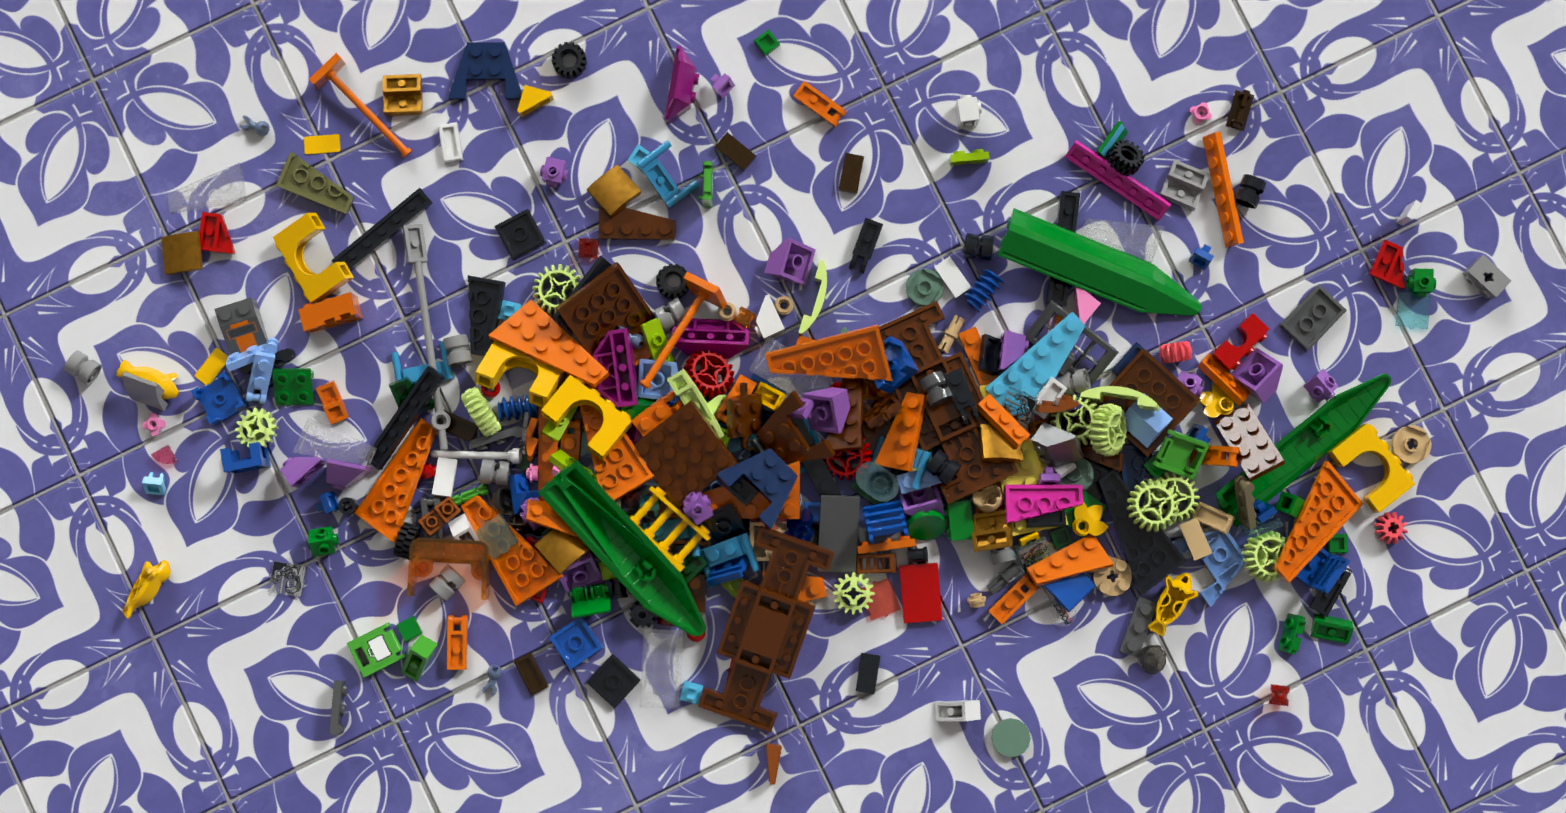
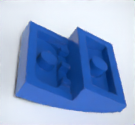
M1085 573L1041 585L1068 612L1095 588V584Z

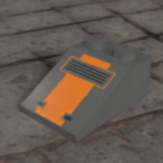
M250 297L214 309L230 354L235 352L242 353L253 345L260 346L267 343L268 337L255 299Z

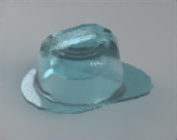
M866 462L856 472L857 485L874 499L880 502H887L897 495L899 490L897 478L880 464Z

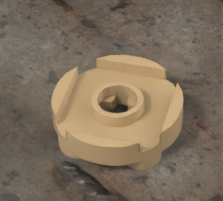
M1416 425L1401 427L1392 437L1391 451L1393 455H1396L1402 462L1408 464L1424 460L1429 455L1432 447L1431 439L1429 440L1427 435L1428 433L1422 427ZM1413 439V443L1416 445V447H1413L1410 450L1408 448L1407 442Z
M1110 557L1113 567L1097 569V571L1093 572L1092 578L1095 587L1100 592L1108 596H1117L1129 589L1132 573L1125 561ZM1110 571H1113L1114 574H1117L1115 582H1111V579H1107V575H1110Z

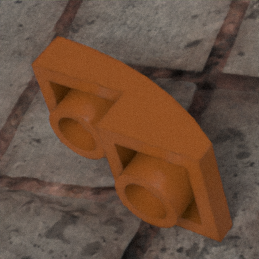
M1062 395V398L1056 397L1055 405H1053V401L1042 400V403H1036L1035 411L1040 413L1062 412L1078 406L1079 402L1073 400L1074 396Z
M449 496L419 519L418 523L430 537L456 517L461 510Z

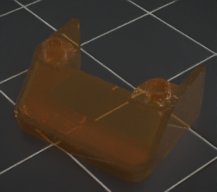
M416 538L411 542L407 596H416L417 577L430 575L433 570V562L471 564L472 576L477 580H482L481 600H489L491 568L489 548L486 543L472 540Z

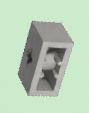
M1484 255L1478 257L1463 272V275L1466 277L1465 280L1472 286L1475 285L1480 290V294L1490 300L1496 298L1512 281Z

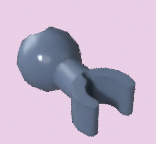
M243 116L250 124L245 126L239 125L240 128L243 130L253 129L260 136L268 134L270 127L267 122L259 121L256 123L249 117Z
M629 333L633 348H641L645 342L644 337L641 334L632 335Z
M491 665L488 668L487 675L489 680L482 690L483 693L491 685L493 690L492 696L496 694V680L502 676V669L498 665Z

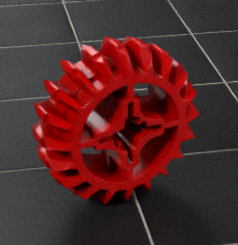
M700 350L697 354L693 353L687 359L683 369L693 380L703 397L707 396L710 400L713 396L725 395L734 382V371L731 370L733 365L727 364L729 358L723 359V353L717 355L716 351L710 353L707 350L704 353ZM699 365L700 372L696 374L695 366ZM719 375L722 377V383L720 384L717 383Z
M863 443L862 450L847 451L850 455L848 458L842 455L843 452H835L834 456L823 458L826 459L824 462L826 466H829V472L831 470L834 472L832 477L839 474V480H842L845 475L847 481H849L851 475L855 479L858 478V473L863 475L865 473L864 469L869 468L867 463L872 460V458L868 457V455L872 454V451L866 450L870 443ZM860 456L859 465L851 468L852 459ZM834 460L840 461L843 468L837 465Z

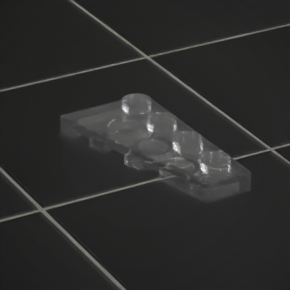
M238 163L168 193L170 213L174 214L246 202L241 164Z
M1086 219L1080 235L1152 263L1165 226Z
M308 417L293 453L369 466L377 448Z

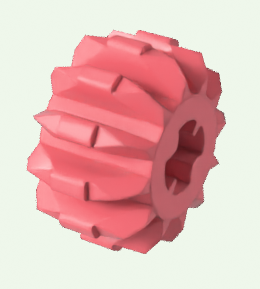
M1188 341L1164 344L1159 347L1161 362L1164 364L1186 361L1192 358V347Z
M1385 512L1384 517L1378 516L1380 523H1374L1375 527H1379V530L1374 531V533L1381 534L1378 539L1380 541L1385 539V544H1390L1391 541L1393 544H1398V539L1404 540V536L1401 533H1408V530L1403 529V526H1407L1408 523H1401L1404 517L1402 515L1397 517L1396 512H1392L1391 515ZM1390 525H1393L1394 529L1389 531L1388 527H1390Z

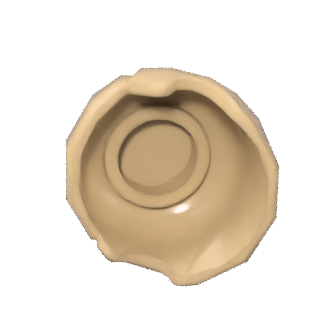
M991 485L973 493L972 500L977 508L983 512L991 513L1002 505L1004 494L1000 487Z

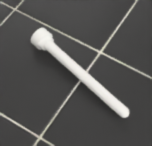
M512 448L508 452L433 450L430 453L433 458L508 460L512 464H521L522 461L521 448Z

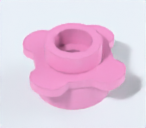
M1202 102L1197 107L1192 106L1190 108V113L1193 114L1196 124H1200L1204 120H1210L1212 117L1205 102Z
M151 413L149 419L143 422L142 427L149 430L152 436H157L165 427L166 422L158 418L157 414Z
M530 464V468L526 469V478L530 479V483L538 481V466Z

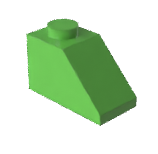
M420 635L411 647L401 673L418 682L433 657L438 644Z

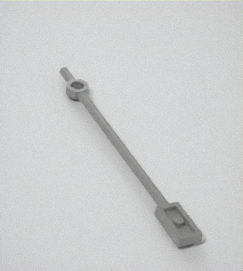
M423 224L404 225L402 229L407 264H414L428 366H432L437 370L422 263L428 261ZM438 387L433 395L435 413L431 416L430 424L434 430L438 431L440 450H447L448 444L445 429L449 427L451 419L442 409L440 388ZM437 419H441L443 424H437Z

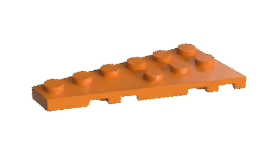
M422 418L355 512L356 515L394 543L397 541V536L404 523L437 432Z
M1329 461L1323 462L1275 564V571L1286 583H1290L1364 504Z
M475 496L461 505L516 606L521 605L564 577L480 496Z

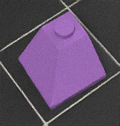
M787 238L769 254L764 273L778 279L806 286L816 249Z
M1006 330L1002 333L998 373H1001L1019 359L1024 352L1028 351L1029 341H1025L1026 335Z
M1256 347L1231 375L1250 392L1251 396L1264 404L1277 391L1283 364Z
M831 387L804 393L803 397L805 399H811L815 403L812 408L814 416L811 420L808 419L810 430L840 434L850 409L847 389Z
M290 457L283 463L284 467L281 469V472L291 486L300 488L327 464V460L320 457H294L293 459Z
M327 459L326 483L332 484L331 488L343 490V486H352L370 474L373 468Z
M899 484L896 486L906 514L912 516L920 511L926 513L929 510H934L945 517L942 499L937 486L933 485L930 488L926 487L906 494H901Z
M591 550L579 561L574 562L562 574L564 577L560 579L569 598V591L573 590V588L583 587V591H585L584 586H587L589 590L590 585H593L594 588L595 584L605 583Z

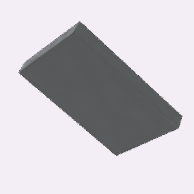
M1318 284L1279 326L1307 352L1347 310Z

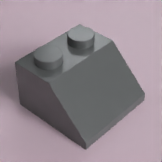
M1045 422L1042 423L1031 439L1039 461L1044 465L1059 467L1082 460L1084 457L1076 435Z

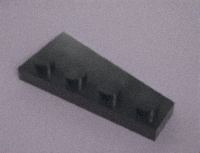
M467 275L469 282L468 299L470 301L471 353L485 356L493 343V340L489 339L488 335L497 328L506 282Z

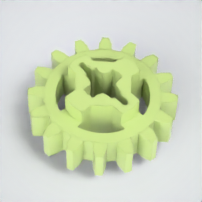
M254 408L253 412L246 410L247 415L241 414L242 421L236 422L240 426L235 429L237 433H240L236 436L237 439L242 440L241 444L247 445L248 448L250 443L260 442L263 447L267 448L268 441L273 443L272 436L277 437V434L274 433V430L279 429L277 425H274L277 420L274 417L272 418L273 415L270 412L266 413V410L263 408L260 412L257 408Z
M855 572L852 573V577L845 574L846 579L839 578L840 585H834L838 589L833 592L834 595L838 596L834 602H840L841 604L838 608L840 609L844 606L845 613L849 609L852 610V614H855L856 610L863 613L862 608L868 609L867 603H873L870 596L875 595V593L870 592V589L874 586L867 584L868 578L862 579L863 574H860L859 577H856ZM850 581V586L846 590H841L843 585ZM857 581L861 582L866 590H861L857 586ZM852 588H856L857 592L863 594H859L855 599H852L851 595L844 593L851 592ZM841 597H847L850 600V606L845 604ZM861 597H866L865 601L857 606V601Z

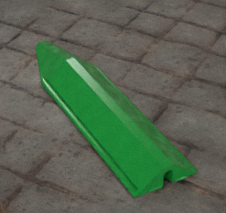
M1015 208L1013 209L1007 223L1008 231L1000 243L998 256L1140 313L1194 316L1201 311V303L1154 264Z
M1384 373L1335 395L1276 443L1275 447L1284 459L1285 464L1251 482L1254 485V491L1252 492L1254 501L1259 499L1264 504L1269 502L1326 455L1331 448L1357 429L1389 388L1391 377ZM1242 471L1239 475H1242L1249 481L1244 471ZM1233 479L1215 494V501L1223 512L1235 517L1233 524L1237 528L1242 523L1239 521Z
M577 460L559 471L538 492L637 599L643 608L692 636L703 635L706 626L683 575Z

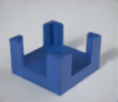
M889 336L884 340V343L890 346L885 350L893 381L879 379L880 382L875 381L878 389L891 394L919 370L904 343Z
M227 372L216 376L218 379L205 387L199 386L191 391L194 398L200 401L207 415L205 417L210 425L216 426L249 407L232 376Z
M260 442L250 443L251 457L241 459L238 450L230 451V448L220 449L223 471L237 474L271 467L268 447H263Z
M578 617L549 637L570 670L604 648L601 641L597 639L589 627L585 617Z

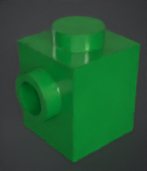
M1282 491L1275 509L1285 516L1297 519L1305 500Z

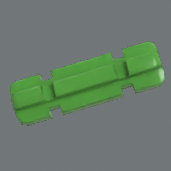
M482 484L478 488L462 492L461 495L452 496L451 499L459 506L462 502L466 503L475 496L488 494L489 490L486 484Z

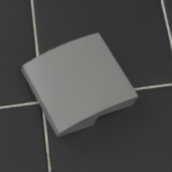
M1174 159L1159 196L1194 211L1210 174Z
M127 372L123 373L124 387L132 400L165 411L168 404L161 398L164 390L157 383Z

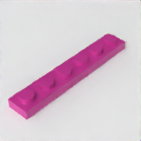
M1077 140L1065 156L1068 160L1159 221L1171 205V203L1131 176H1126V173L1121 175V171H1114L1116 168H1111V163H1108L1103 157Z

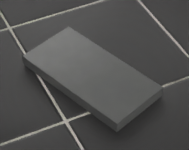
M821 495L818 546L835 551L829 570L826 571L817 567L816 570L818 572L856 571L859 496Z

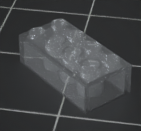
M770 337L767 338L749 368L750 373L788 395L795 390L800 398H804L803 394L806 392L828 388L834 377H825L823 375L770 373L765 353L786 348Z
M644 629L640 707L680 708L683 630Z

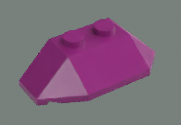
M681 46L676 47L664 117L666 124H670L691 109V103L695 104L696 100L694 86L698 85L700 74H697L695 65Z
M692 318L675 344V347L690 357L693 353L697 354L700 350L704 353L709 350L710 353L716 351L717 355L723 353V359H730L749 347V330L744 329L732 320L726 322L721 319ZM677 325L673 327L672 335L678 327Z
M628 328L608 331L593 353L594 359L609 372V376L597 386L598 392L619 408L638 405L637 372Z

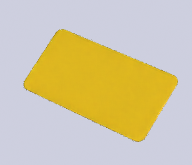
M339 134L304 137L305 154L340 152L341 150Z
M215 348L197 371L195 377L205 385H209L225 366L228 356L220 349Z

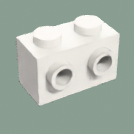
M964 95L957 99L955 114L958 129L977 127L980 113H982L981 102H977V97Z

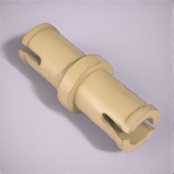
M957 315L953 316L938 346L940 352L944 351V354L949 353L954 340L958 338L957 334L965 322L963 318H958Z

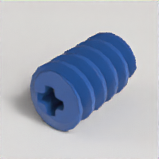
M986 269L983 271L985 276H979L980 282H974L975 288H969L971 294H964L967 304L979 313L982 312L979 308L980 305L987 306L984 299L991 301L989 293L996 295L993 289H1001L998 283H1004L998 275Z
M518 395L517 401H514L512 396H510L509 402L506 401L505 397H502L501 403L498 401L500 421H504L505 416L508 421H511L512 416H514L515 420H519L520 414L523 419H526L528 413L530 417L534 418L535 413L538 415L539 412L537 405L529 403L528 395H525L524 400Z

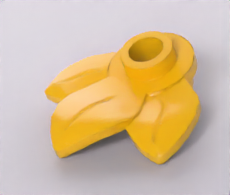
M1215 382L1212 385V391L1203 392L1200 397V403L1205 406L1203 414L1210 418L1228 415L1234 410L1233 400L1221 388L1217 387Z
M1083 502L1082 506L1075 507V520L1072 523L1074 533L1079 536L1087 534L1098 536L1104 533L1108 525L1099 521L1102 516L1103 506L1092 505L1087 508ZM1080 523L1084 524V529L1082 530L1078 527Z

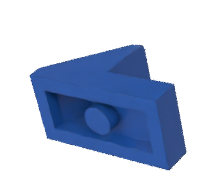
M526 474L510 475L508 477L514 514L522 513L520 506L523 505V502L529 498L534 499L538 497L540 490L529 491V482Z

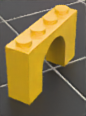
M306 213L273 237L276 242V248L283 254L286 265L291 268L295 281L300 284L305 298L310 303L320 302L354 278L345 262H335L319 274L312 272L307 267L304 261L305 246L312 238L325 230L317 213Z
M493 341L476 370V384L494 390L499 379L507 370L516 367L531 370L537 378L529 390V403L542 408L556 393L565 377V372L562 373L555 367L547 366L523 355L512 347L510 349L499 341Z
M570 375L542 408L541 414L557 427L566 415L577 406L589 405L596 408L603 417V424L587 447L591 453L604 461L632 426L631 417L624 411H618L610 400L607 399L605 401L599 397L600 394L595 389L587 388L581 379Z
M1366 423L1355 429L1327 453L1338 467H1344L1363 452H1371L1380 458L1384 466L1383 479L1378 486L1363 497L1374 513H1380L1413 487L1415 483L1412 474L1401 466V460L1396 455H1392L1388 450L1390 449L1389 445L1377 436L1376 428Z

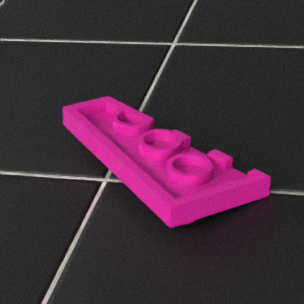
M1082 485L1004 486L1006 524L1083 505Z

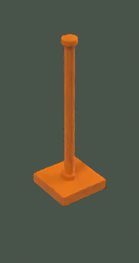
M335 53L309 78L310 82L319 90L327 81L331 80L402 153L401 156L406 158L412 150L407 148L336 76L337 72L345 65V62Z
M689 272L685 274L683 278L690 292L697 297L644 380L641 379L639 382L641 386L646 389L651 387L650 383L704 300L721 309L725 308L727 302L718 286Z

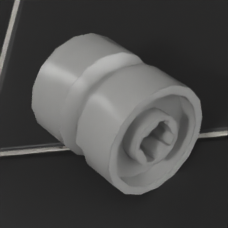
M678 297L668 302L667 307L663 305L654 310L666 332L671 330L676 323L680 324L686 314Z
M467 334L443 339L444 349L448 351L446 355L448 366H458L473 361L471 351L467 349L469 346Z
M77 350L67 360L64 371L73 377L77 376L78 380L82 383L90 385L98 377L102 365L93 359L88 360L87 355Z
M1085 368L1074 370L1073 374L1066 372L1065 375H1057V381L1067 388L1063 395L1073 396L1075 393L1081 395V392L1091 389L1090 379Z
M483 459L480 470V483L492 484L495 482L499 486H508L511 462L499 461L496 463L495 460Z
M1006 547L1003 550L993 549L990 555L993 565L1017 559L1015 549L1012 547Z
M447 564L441 570V576H436L429 583V586L446 601L455 593L454 589H459L466 581L454 568Z

